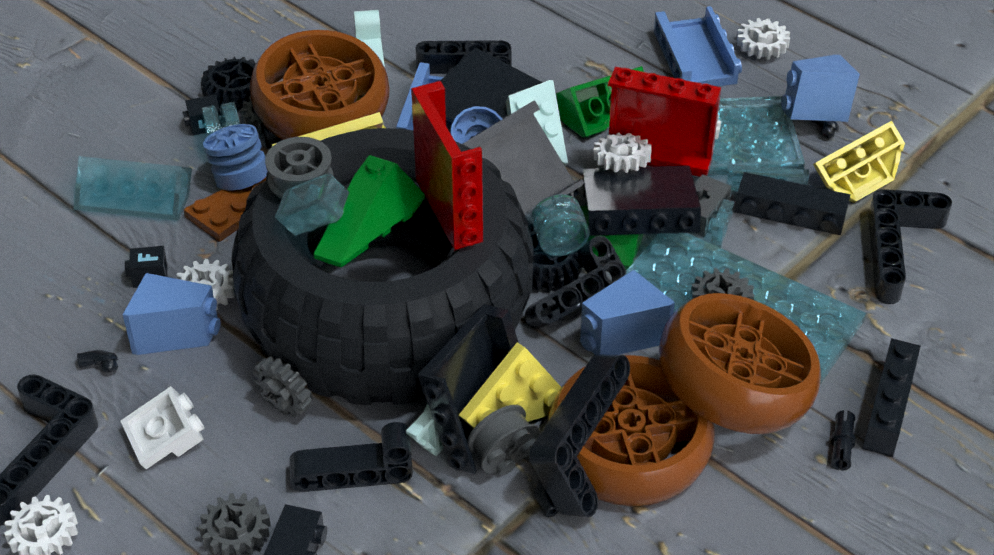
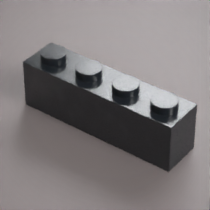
M744 172L738 188L734 212L841 235L851 194Z
M891 338L862 449L893 457L913 381L920 345Z
M285 504L264 555H317L318 546L324 544L327 536V526L323 524L322 512Z

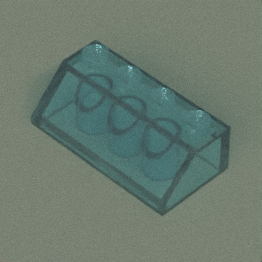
M79 156L73 210L179 220L189 197L192 168Z

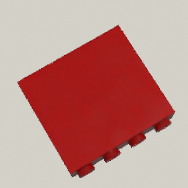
M615 66L608 82V86L612 87L609 134L616 135L620 133L621 135L631 133L634 136H641L640 140L647 139L648 144H651V162H647V166H690L692 175L701 177L703 174L707 176L713 159L722 87Z
M441 81L411 88L416 181L425 194L429 205L454 250L483 242L482 149L477 147L463 152L460 151L446 127L445 88Z

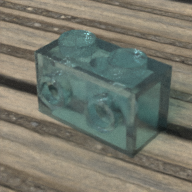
M330 173L285 190L275 218L295 236L308 231L311 232L318 227L335 223L342 217L349 191Z

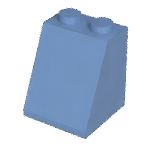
M841 55L793 61L791 70L787 73L786 93L781 99L782 110L793 120L848 122L860 74Z
M632 270L582 303L580 342L587 351H591L595 355H619L659 346L664 326L674 313L675 302L635 270Z
M146 273L123 313L132 354L141 355L208 346L213 336L218 334L221 324L220 318L217 317V300L213 296L212 286Z

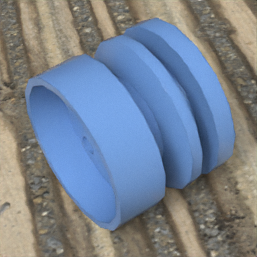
M474 106L463 110L456 116L451 125V135L456 142L463 144L499 122L502 118L494 110L487 107Z
M250 124L231 125L213 132L204 140V150L209 163L212 164L211 170L218 188L229 191L240 190L250 187L266 177L268 171L265 165V155L260 150L262 145L255 126Z

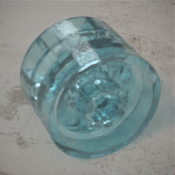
M234 102L221 104V115H218L215 105L201 108L207 137L219 129L240 124Z
M564 194L553 195L539 202L532 211L531 221L540 247L545 253L553 256L568 255L579 250L587 242L590 234L589 227L580 204L574 197Z

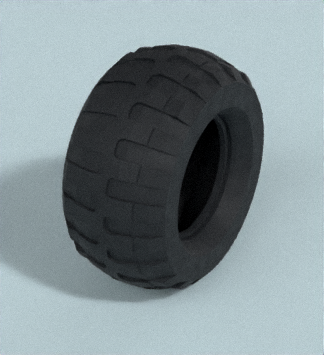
M394 128L364 129L328 137L321 140V142L331 151L332 162L330 167L333 170L334 180L331 188L324 195L312 200L308 204H298L297 202L283 200L274 195L268 185L269 172H267L266 181L256 185L246 200V208L240 217L239 229L236 232L231 259L234 288L242 319L265 355L272 356L274 360L280 358L282 363L290 364L291 369L294 372L298 371L300 376L306 381L308 389L324 397L336 395L348 399L349 403L359 405H371L373 402H393V405L415 402L416 398L425 397L418 377L419 372L484 304L509 310L514 329L516 330L532 291L533 242L528 231V223L511 184L501 179L500 170L492 162L482 158L483 242L454 250L425 197L410 219L405 222L399 221L391 227L389 234L385 237L378 236L368 244V248L377 246H405L422 249L443 259L441 264L419 275L393 281L367 282L332 275L324 270L329 263L314 259V252L355 173L368 156L371 155L397 163L419 188L420 186L416 181L413 130ZM456 142L461 152L471 149L464 144Z

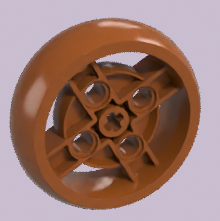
M330 30L302 31L279 39L259 57L250 81V97L256 115L262 124L281 140L302 136L380 112L382 117L386 110L390 93L388 75L378 55L361 40L345 33ZM364 95L361 99L356 101L357 96Z
M705 294L689 300L678 308L667 321L662 331L659 344V361L666 382L674 394L686 406L712 423L733 431L748 434L774 433L786 429L799 421L816 400L820 388L821 368L813 344L791 320L767 305L733 294Z
M624 355L630 363V375L577 458L593 485L599 500L622 506H645L668 500L680 494L694 483L705 469L713 451L715 428L714 423L695 413L674 394L664 378L659 360L644 356ZM585 367L574 373L563 384L552 403L548 421ZM691 440L680 452L666 459L675 443Z

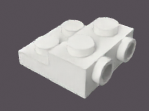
M171 386L121 420L139 463L145 469H148L171 452L179 457L204 440L200 431L205 429L204 425L196 414L191 415L189 411L194 408L193 403L185 393L180 395Z

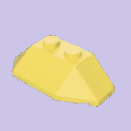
M890 121L819 160L813 166L826 188L832 191L851 194L849 201L855 203L895 179L901 151L904 149L905 142L893 122Z

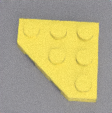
M516 343L459 416L472 429L486 416L508 405L522 406L526 411L525 419L528 422L549 415L552 403L561 386L524 346Z

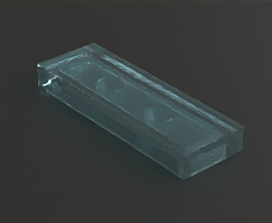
M728 164L726 184L731 186V190L738 191L743 173L747 172L808 185L809 169Z

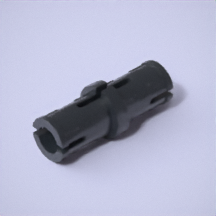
M844 410L835 415V432L831 435V445L833 446L831 466L836 470H839L840 460H843L842 470H848L851 467V450L855 446L856 437L853 434L855 415L847 411V420L844 421Z

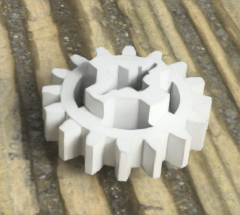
M757 18L756 22L748 20L747 25L741 24V29H738L737 46H741L742 52L748 51V56L755 54L757 59L765 56L769 60L771 55L778 58L780 53L785 54L786 48H789L790 32L785 31V25L778 26V21L771 23L768 18L763 21Z
M620 133L616 135L607 134L606 139L599 138L598 142L594 143L593 159L597 161L598 166L604 165L605 170L611 169L614 172H618L623 169L625 173H628L629 170L638 171L639 166L646 167L647 162H651V144H648L647 139L640 140L641 136H634L631 133L621 135Z
M205 259L203 264L193 261L194 267L184 266V273L176 274L177 279L211 285L213 296L217 300L216 310H218V304L227 305V298L235 297L233 270H229L228 264L220 266L219 260L214 261L213 264H209L208 259Z
M46 495L43 501L40 502L36 496L32 497V504L30 505L21 502L22 510L19 512L12 510L10 512L12 520L5 521L7 531L4 532L7 543L12 553L18 552L19 555H51L54 551L61 555L63 554L61 546H71L73 544L71 536H75L78 533L76 528L78 522L69 503L64 505L60 497L51 502L49 495Z

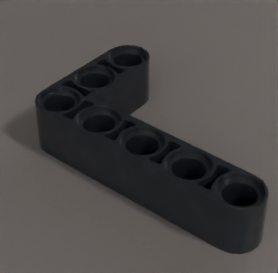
M880 189L873 193L868 221L875 295L882 303L895 304L899 302L906 280L900 227L929 229L945 227L952 206V200L948 195L938 192Z
M594 355L531 446V464L557 511L562 515L592 517L598 508L597 493L577 456L630 375V363L624 355Z
M35 374L27 375L20 379L17 389L24 410L48 422V424L0 474V526L5 525V521L12 520L10 514L12 510L18 512L22 510L21 502L29 505L32 502V497L37 496L98 428V421L90 399Z

